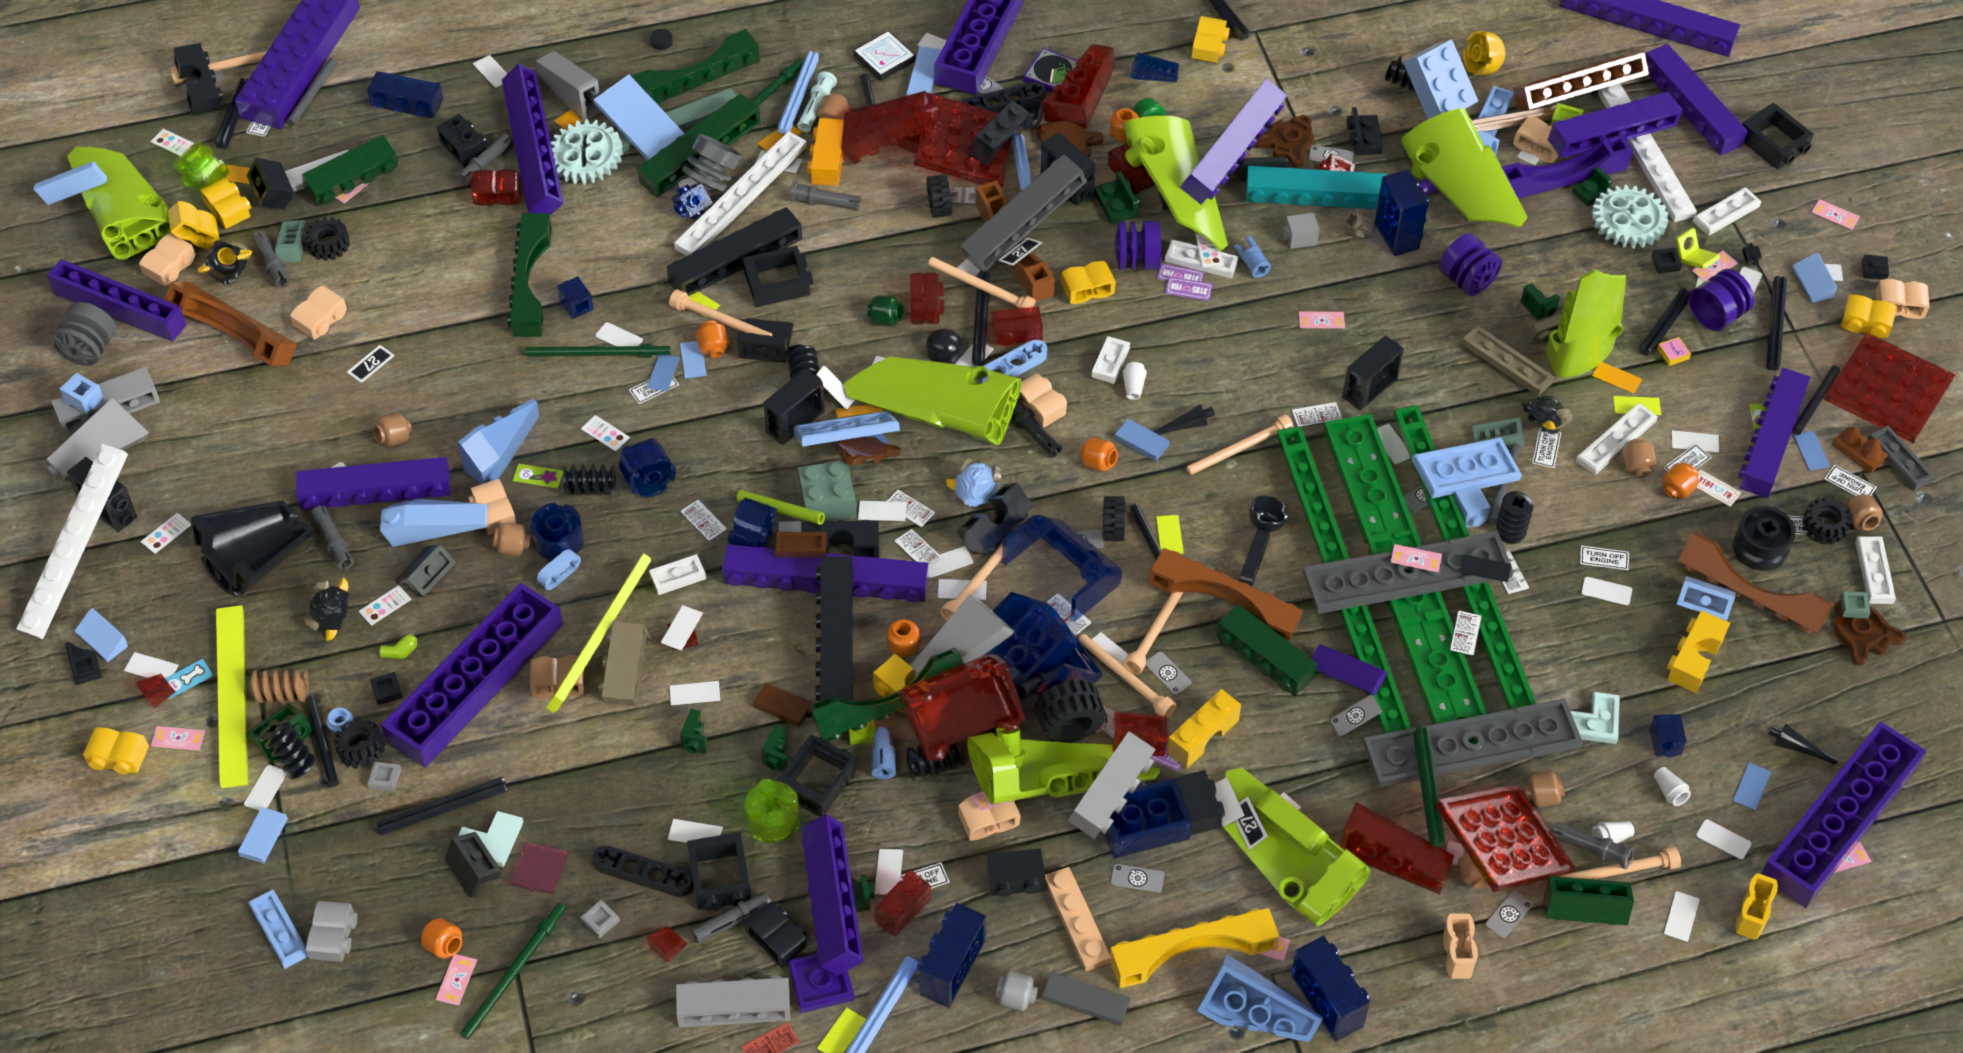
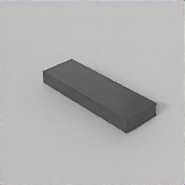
M1888 425L1869 434L1867 439L1879 440L1881 450L1888 454L1886 461L1913 491L1934 481L1935 476Z
M1051 972L1042 995V1000L1119 1026L1123 1023L1131 999Z

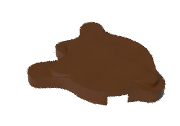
M1300 115L1286 122H1282V119H1280L1271 126L1267 133L1262 134L1259 139L1255 137L1257 142L1254 146L1256 148L1272 147L1273 157L1284 156V158L1290 161L1292 166L1301 167L1304 162V154L1311 149L1314 142L1311 127L1312 120L1307 115Z
M1068 121L1042 124L1037 128V136L1041 142L1059 132L1088 157L1091 156V149L1088 147L1100 145L1103 142V134L1101 132L1086 131L1079 125Z
M867 436L839 440L836 447L837 451L841 450L842 462L848 465L863 464L864 459H874V465L882 462L887 457H896L900 454V447L883 443L876 437Z
M1839 600L1836 603L1834 631L1840 642L1851 651V659L1855 665L1861 666L1866 663L1869 650H1873L1878 655H1884L1889 645L1904 643L1906 639L1905 632L1889 625L1874 608L1870 607L1869 618L1842 617L1841 601Z

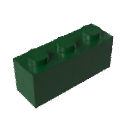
M1548 876L1543 898L1546 919L1628 926L1634 904L1631 883L1557 876Z

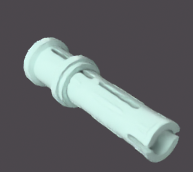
M829 72L819 73L817 77L818 82L811 89V99L797 124L798 128L803 132H810L823 97L830 95L831 89L837 84L836 77Z

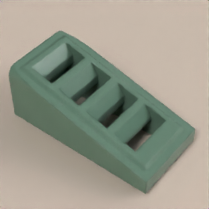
M305 220L282 222L275 251L277 257L282 259L283 263L301 261L306 229Z
M1520 417L1471 426L1474 443L1501 437L1507 448H1511L1512 444H1518L1521 447L1525 446ZM1490 432H1495L1496 437L1491 438ZM1500 432H1505V436H1501ZM1480 433H1485L1486 439L1481 440Z

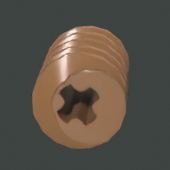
M288 669L284 670L283 677L279 676L278 670H274L272 677H269L267 670H264L261 678L258 677L257 671L253 670L251 677L252 696L256 699L257 703H263L265 698L269 703H273L275 699L283 703L286 698L291 703L295 702L297 698L300 702H305L309 693L307 670L303 677L300 676L298 669H295L293 677H290Z

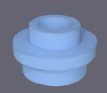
M335 708L327 717V726L334 733L337 730L342 732L341 726H350L348 722L353 720V716L344 708Z

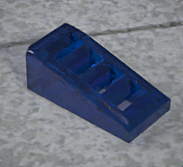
M1137 52L1132 62L1131 78L1177 82L1179 63Z

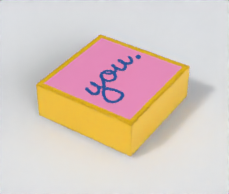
M1680 337L1659 343L1657 346L1658 352L1668 366L1690 359L1691 353Z

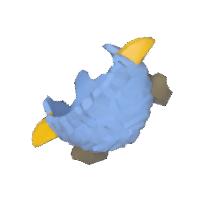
M962 458L957 468H955V471L958 473L957 477L946 480L947 486L955 490L956 496L961 498L965 505L968 504L970 507L972 505L976 507L980 504H989L988 499L1000 489L998 488V482L1002 481L1001 466L994 464L990 468L984 463H973L970 458Z

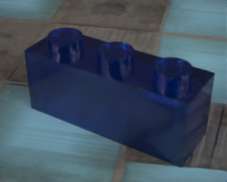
M379 71L375 73L367 89L370 106L433 119L443 101L441 85L439 83Z

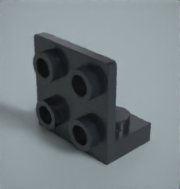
M746 319V323L772 333V336L739 332L737 338L739 358L786 363V351L790 347L794 328L793 323Z

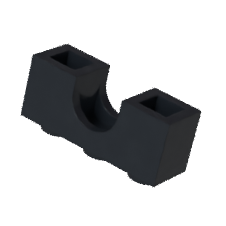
M201 43L175 47L174 63L179 78H194L198 80L195 83L186 84V98L192 115L219 111L220 101H223L220 87L216 88L215 86L216 75L214 70L209 69L210 59L208 52H203Z
M1012 100L975 136L968 154L987 167L999 155L1005 142L1009 141L1011 143L1023 131L1031 113Z
M1018 483L1004 484L988 499L995 511L993 522L990 521L986 514L972 515L956 531L972 554L986 555L991 553L997 547L996 543L1000 539L1011 534V528L1016 523H1020L1028 517V512L1034 505Z
M838 520L823 522L821 525L803 522V532H827L826 553L828 554L835 545L846 544L853 549L854 556L879 558V521Z

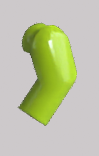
M409 634L404 636L395 646L381 645L380 658H407L417 647V638Z

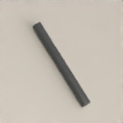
M330 58L287 119L289 125L294 126L337 65L335 59Z
M1512 444L1509 452L1515 463H1517L1521 446L1518 444ZM1510 483L1498 485L1487 522L1491 525H1496L1502 499L1507 493Z

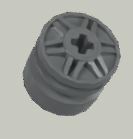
M698 134L692 149L700 154L699 158L688 156L687 160L695 165V167L684 164L682 171L703 186L725 191L727 184L720 180V178L730 181L731 176L724 171V168L736 169L742 154L718 140Z
M75 302L68 308L62 322L58 324L57 329L53 332L50 341L53 348L65 359L78 365L93 366L98 362L105 346L109 344L115 334L116 325L113 319L102 309L89 303Z

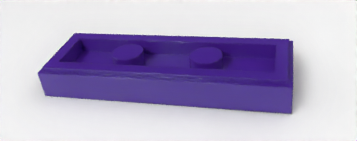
M1321 644L1318 645L1311 658L1318 663L1317 673L1374 696L1387 675L1386 671Z

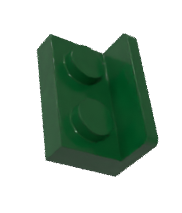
M1121 171L1116 172L1114 181L1094 186V194L1111 225L1118 223V221L1137 218V208L1140 207L1137 194H1133L1129 179L1124 178Z
M290 703L281 707L246 733L249 741L259 747L270 762H274L279 756L272 757L270 752L273 748L267 749L264 746L267 740L261 741L258 738L259 734L268 726L286 720L291 723L292 729L296 730L298 737H301L302 740L313 733V729L303 712Z

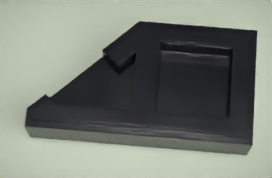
M70 642L65 643L76 685L102 678L95 652L78 648Z

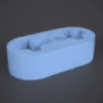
M571 549L563 551L539 572L537 582L546 590H552L578 568L581 562L580 556Z

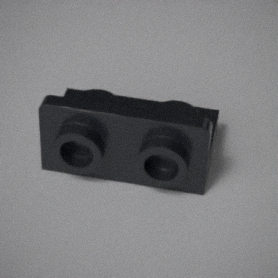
M1352 107L1351 115L1347 116V129H1351L1349 141L1350 146H1354L1355 155L1382 154L1383 143L1378 116L1358 115L1357 107Z

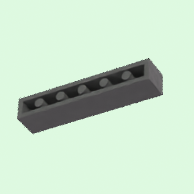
M1065 154L1053 161L1047 170L1036 176L1030 185L1024 190L1019 191L1013 200L1007 205L1002 206L996 215L990 220L985 221L980 229L964 240L960 246L965 257L980 271H987L1087 183L1083 170Z

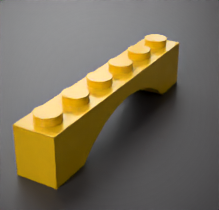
M1269 908L1262 910L1252 909L1246 914L1238 916L1227 915L1218 921L1210 923L1206 921L1199 922L1190 928H1175L1165 934L1157 936L1151 934L1143 937L1141 940L1119 942L1111 947V965L1119 988H1124L1146 982L1156 969L1178 954L1193 949L1214 947L1232 949L1252 956L1276 950L1280 936Z

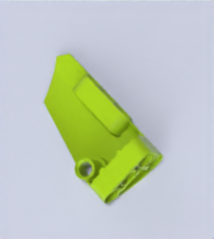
M1458 108L1436 115L1419 124L1402 137L1401 143L1409 159L1413 162L1411 167L1412 174L1420 179L1427 177L1468 221L1497 222L1521 228L1527 220V215L1492 148L1489 145H1484L1466 109Z
M1147 116L1125 122L1123 128L1127 144L1130 146L1125 152L1127 161L1135 168L1142 164L1144 165L1177 223L1199 233L1219 251H1222L1228 246L1215 196L1212 200L1207 198L1201 205L1180 188L1200 162L1190 122L1174 116Z
M75 147L67 157L72 169L94 161L107 176L106 183L81 193L87 207L95 218L103 240L115 258L119 260L127 259L158 244L167 234H172L168 216L169 209L162 197L158 196L124 154L96 147Z
M1593 269L1580 277L1577 290L1567 292L1558 329L1550 333L1546 347V353L1555 375L1561 378H1568L1584 374L1597 367L1611 353L1616 337L1623 332L1621 319L1626 275H1609Z
M891 356L864 369L844 383L847 396L850 399L874 405L890 413L939 428H944L945 426L967 433L975 439L994 445H999L1005 436L1022 385L1020 378L992 371L984 366L972 367ZM987 375L986 382L981 384L983 377Z
M1015 725L999 726L996 729V736L991 732L969 736L967 739V748L973 770L982 792L991 805L1047 794L1053 797H1062L1087 792L1116 750L1111 744L1064 743L1020 739V728ZM1150 767L1146 774L1140 772L1137 778L1141 780L1140 782L1156 779L1160 773V768Z
M1244 768L1226 771L1225 778H1228L1238 802L1240 803L1246 797H1249L1268 837L1249 850L1235 821L1224 826V829L1267 878L1285 902L1316 927L1320 926L1335 915L1360 890L1370 877V869L1349 850H1343L1313 821L1274 790L1267 788ZM1292 886H1298V894L1294 897H1288L1287 890Z

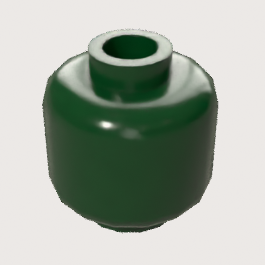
M877 295L868 304L867 315L876 326L893 327L903 319L904 306L895 296Z

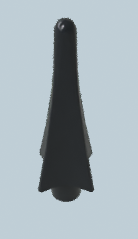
M1199 404L1189 412L1153 432L1162 435L1188 428L1208 426L1207 418L1215 416L1214 409L1209 407L1203 410L1202 405Z
M1785 724L1783 729L1772 725L1768 732L1769 735L1777 738L1775 746L1798 751L1832 764L1838 763L1836 758L1815 746L1788 724Z

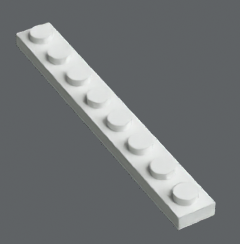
M1620 83L1598 90V95L1606 108L1631 102ZM1646 134L1626 140L1663 205H1666V210L1672 220L1677 222L1694 218L1697 210L1652 135Z
M788 131L674 243L675 250L688 256L694 251L706 247L807 148V141Z
M105 444L101 445L17 626V630L43 640L128 454L125 451Z

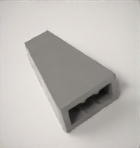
M556 51L536 60L538 77L583 122L602 113L594 104V99L600 95L596 78Z
M111 398L46 459V464L48 465L46 469L56 479L61 477L65 481L69 479L67 471L84 457H88L94 462L102 444L124 451L144 441L148 437L149 432Z
M969 594L910 666L917 672L915 674L916 677L931 656L955 647L960 652L966 668L1010 637L1014 630L980 599Z

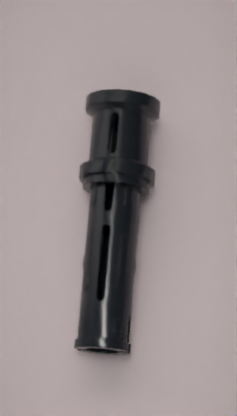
M1018 397L1011 416L1015 421L1016 427L1024 428L1051 458L1057 456L1051 447H1054L1060 453L1062 446L1034 419L1033 411L1026 409L1020 403L1021 400Z

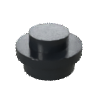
M1752 242L1747 243V246L1742 247L1745 262L1747 265H1758V260L1761 259L1760 249L1758 245L1754 246Z

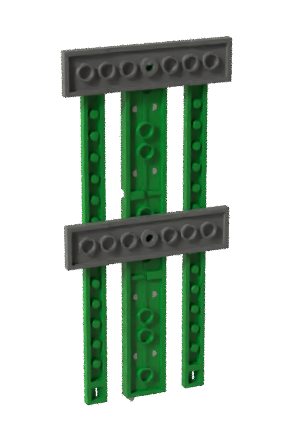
M1418 405L1394 410V418L1411 461L1415 454L1436 450ZM1357 414L1355 417L1324 422L1323 428L1364 543L1369 544V556L1349 559L1301 426L1277 430L1280 448L1322 564L1303 568V575L1316 612L1321 614L1339 610L1356 659L1381 668L1387 673L1374 696L1381 708V713L1377 715L1383 734L1364 737L1363 745L1378 787L1420 780L1413 731L1416 728H1411L1367 605L1379 602H1387L1432 725L1424 727L1429 730L1436 776L1581 748L1583 741L1565 698L1536 704L1488 583L1496 580L1460 573L1463 554L1511 564L1498 531L1470 536L1454 494L1432 498L1413 464L1443 541L1422 546L1372 414ZM1394 544L1442 554L1439 572L1391 563ZM1512 565L1510 569L1509 578H1512L1514 573ZM1461 587L1470 613L1481 616L1478 633L1508 710L1490 714L1486 713L1464 653L1450 650L1454 627L1440 591Z

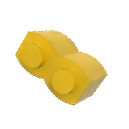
M1200 17L1193 44L1192 59L1218 63L1219 57H1224L1226 44H1223V41H1228L1230 28H1226V20Z
M223 178L200 190L204 203L223 228L228 229L250 217L249 209H251V205L245 196L241 197L239 195L240 192L234 182L230 183L226 178Z
M178 201L168 210L170 229L176 237L190 240L194 245L204 249H210L213 243L219 240L217 221L211 213L197 210L193 205Z
M1105 261L1091 262L1084 267H1070L1061 273V285L1070 304L1084 303L1092 298H1104L1115 293L1116 281Z
M1849 295L1841 327L1850 332H1865L1875 338H1888L1893 326L1897 306L1887 301L1871 300L1861 295Z
M97 727L94 728L83 756L87 764L95 770L114 769L119 774L127 775L128 773H138L149 745L145 736L140 734L118 732L109 728Z
M1759 873L1754 875L1743 897L1742 909L1735 923L1737 934L1753 940L1759 938L1771 913V904L1777 893L1778 885L1776 879Z

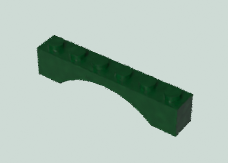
M747 29L727 36L722 45L712 55L695 65L676 70H645L631 77L658 104L759 62V45Z
M522 213L521 223H517V237H519V240L515 241V254L517 258H513V272L515 276L511 277V289L514 293L509 295V307L512 309V312L507 314V325L512 327L513 337H542L544 322L542 305L532 293L528 282L535 262L551 246L552 224L550 213Z
M954 647L931 656L924 668L910 683L889 696L866 701L845 700L831 696L808 707L818 734L823 740L828 739L830 741L843 735L842 732L847 730H860L867 726V722L874 719L877 721L887 719L891 716L892 712L899 709L901 711L912 709L916 706L915 703L924 699L925 701L934 700L940 696L941 692L946 690H959L970 679L961 654Z

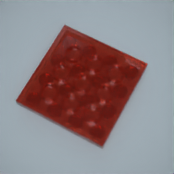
M927 92L914 165L982 185L997 180L1002 188L1005 180L1010 142H1005L999 155L987 167L968 154L975 136L999 113Z
M1867 332L1827 392L1824 400L1881 428L1888 425L1899 437L1914 443L1956 374Z
M1517 784L1441 799L1435 805V808L1493 892L1548 880V876L1559 877L1572 873L1576 868Z

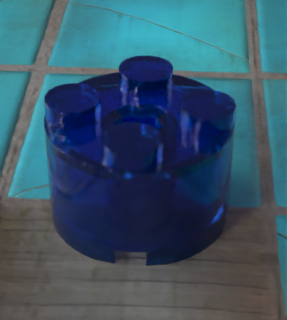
M655 438L638 442L632 446H626L620 453L619 470L634 494H640L641 497L645 498L659 495L667 489L666 485L669 481L672 480L673 482L676 477L674 464L664 447Z
M744 497L740 501L732 521L734 522L733 530L729 531L728 544L766 548L767 541L765 540L767 534L772 535L776 521H774L777 508Z
M549 503L536 510L532 516L533 520L530 524L535 550L540 556L550 562L565 550L570 549L577 554L584 547L581 518L578 511L571 505L564 504L565 506L556 505V503Z

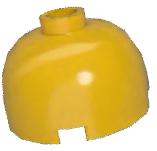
M1486 31L1471 33L1466 42H1469L1468 49L1463 51L1466 70L1468 72L1472 71L1475 76H1487L1497 72L1506 56L1503 41L1494 33Z

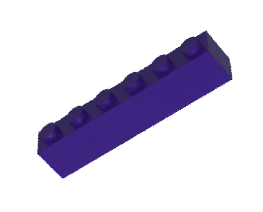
M1669 44L1646 52L1648 76L1664 93L1669 92L1681 107L1683 116L1693 124L1712 148L1720 155H1723L1743 146L1747 129Z
M1669 92L1655 94L1640 100L1637 99L1629 103L1557 121L1552 124L1547 140L1558 155L1564 158L1585 152L1601 140L1623 135L1628 140L1675 127L1679 121L1682 109Z
M61 259L47 275L54 294L73 302L92 304L102 309L112 318L173 342L186 326L180 306Z
M1783 367L1779 377L1774 375L1769 388L1774 390L1773 394H1767L1763 407L1768 409L1767 411H1761L1757 422L1758 425H1761V428H1755L1751 442L1755 443L1754 447H1748L1744 459L1749 461L1748 465L1742 464L1738 478L1742 479L1739 489L1765 498L1769 497L1810 376Z
M447 457L296 471V496L301 510H313L317 506L341 507L428 497L439 498L451 495V472Z
M824 814L801 828L802 847L804 849L805 869L809 883L808 891L812 904L811 913L815 925L814 935L818 947V961L820 967L838 976L864 961L843 824Z

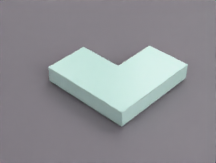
M1593 692L1591 713L1571 711L1582 740L1617 744L1620 695Z
M497 811L488 833L462 827L458 836L476 831L498 866L504 868L523 825V818Z

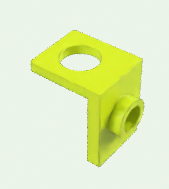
M1695 228L1689 229L1676 238L1681 263L1704 269L1720 259L1718 253L1699 249ZM1687 237H1690L1691 245L1685 250L1684 241Z

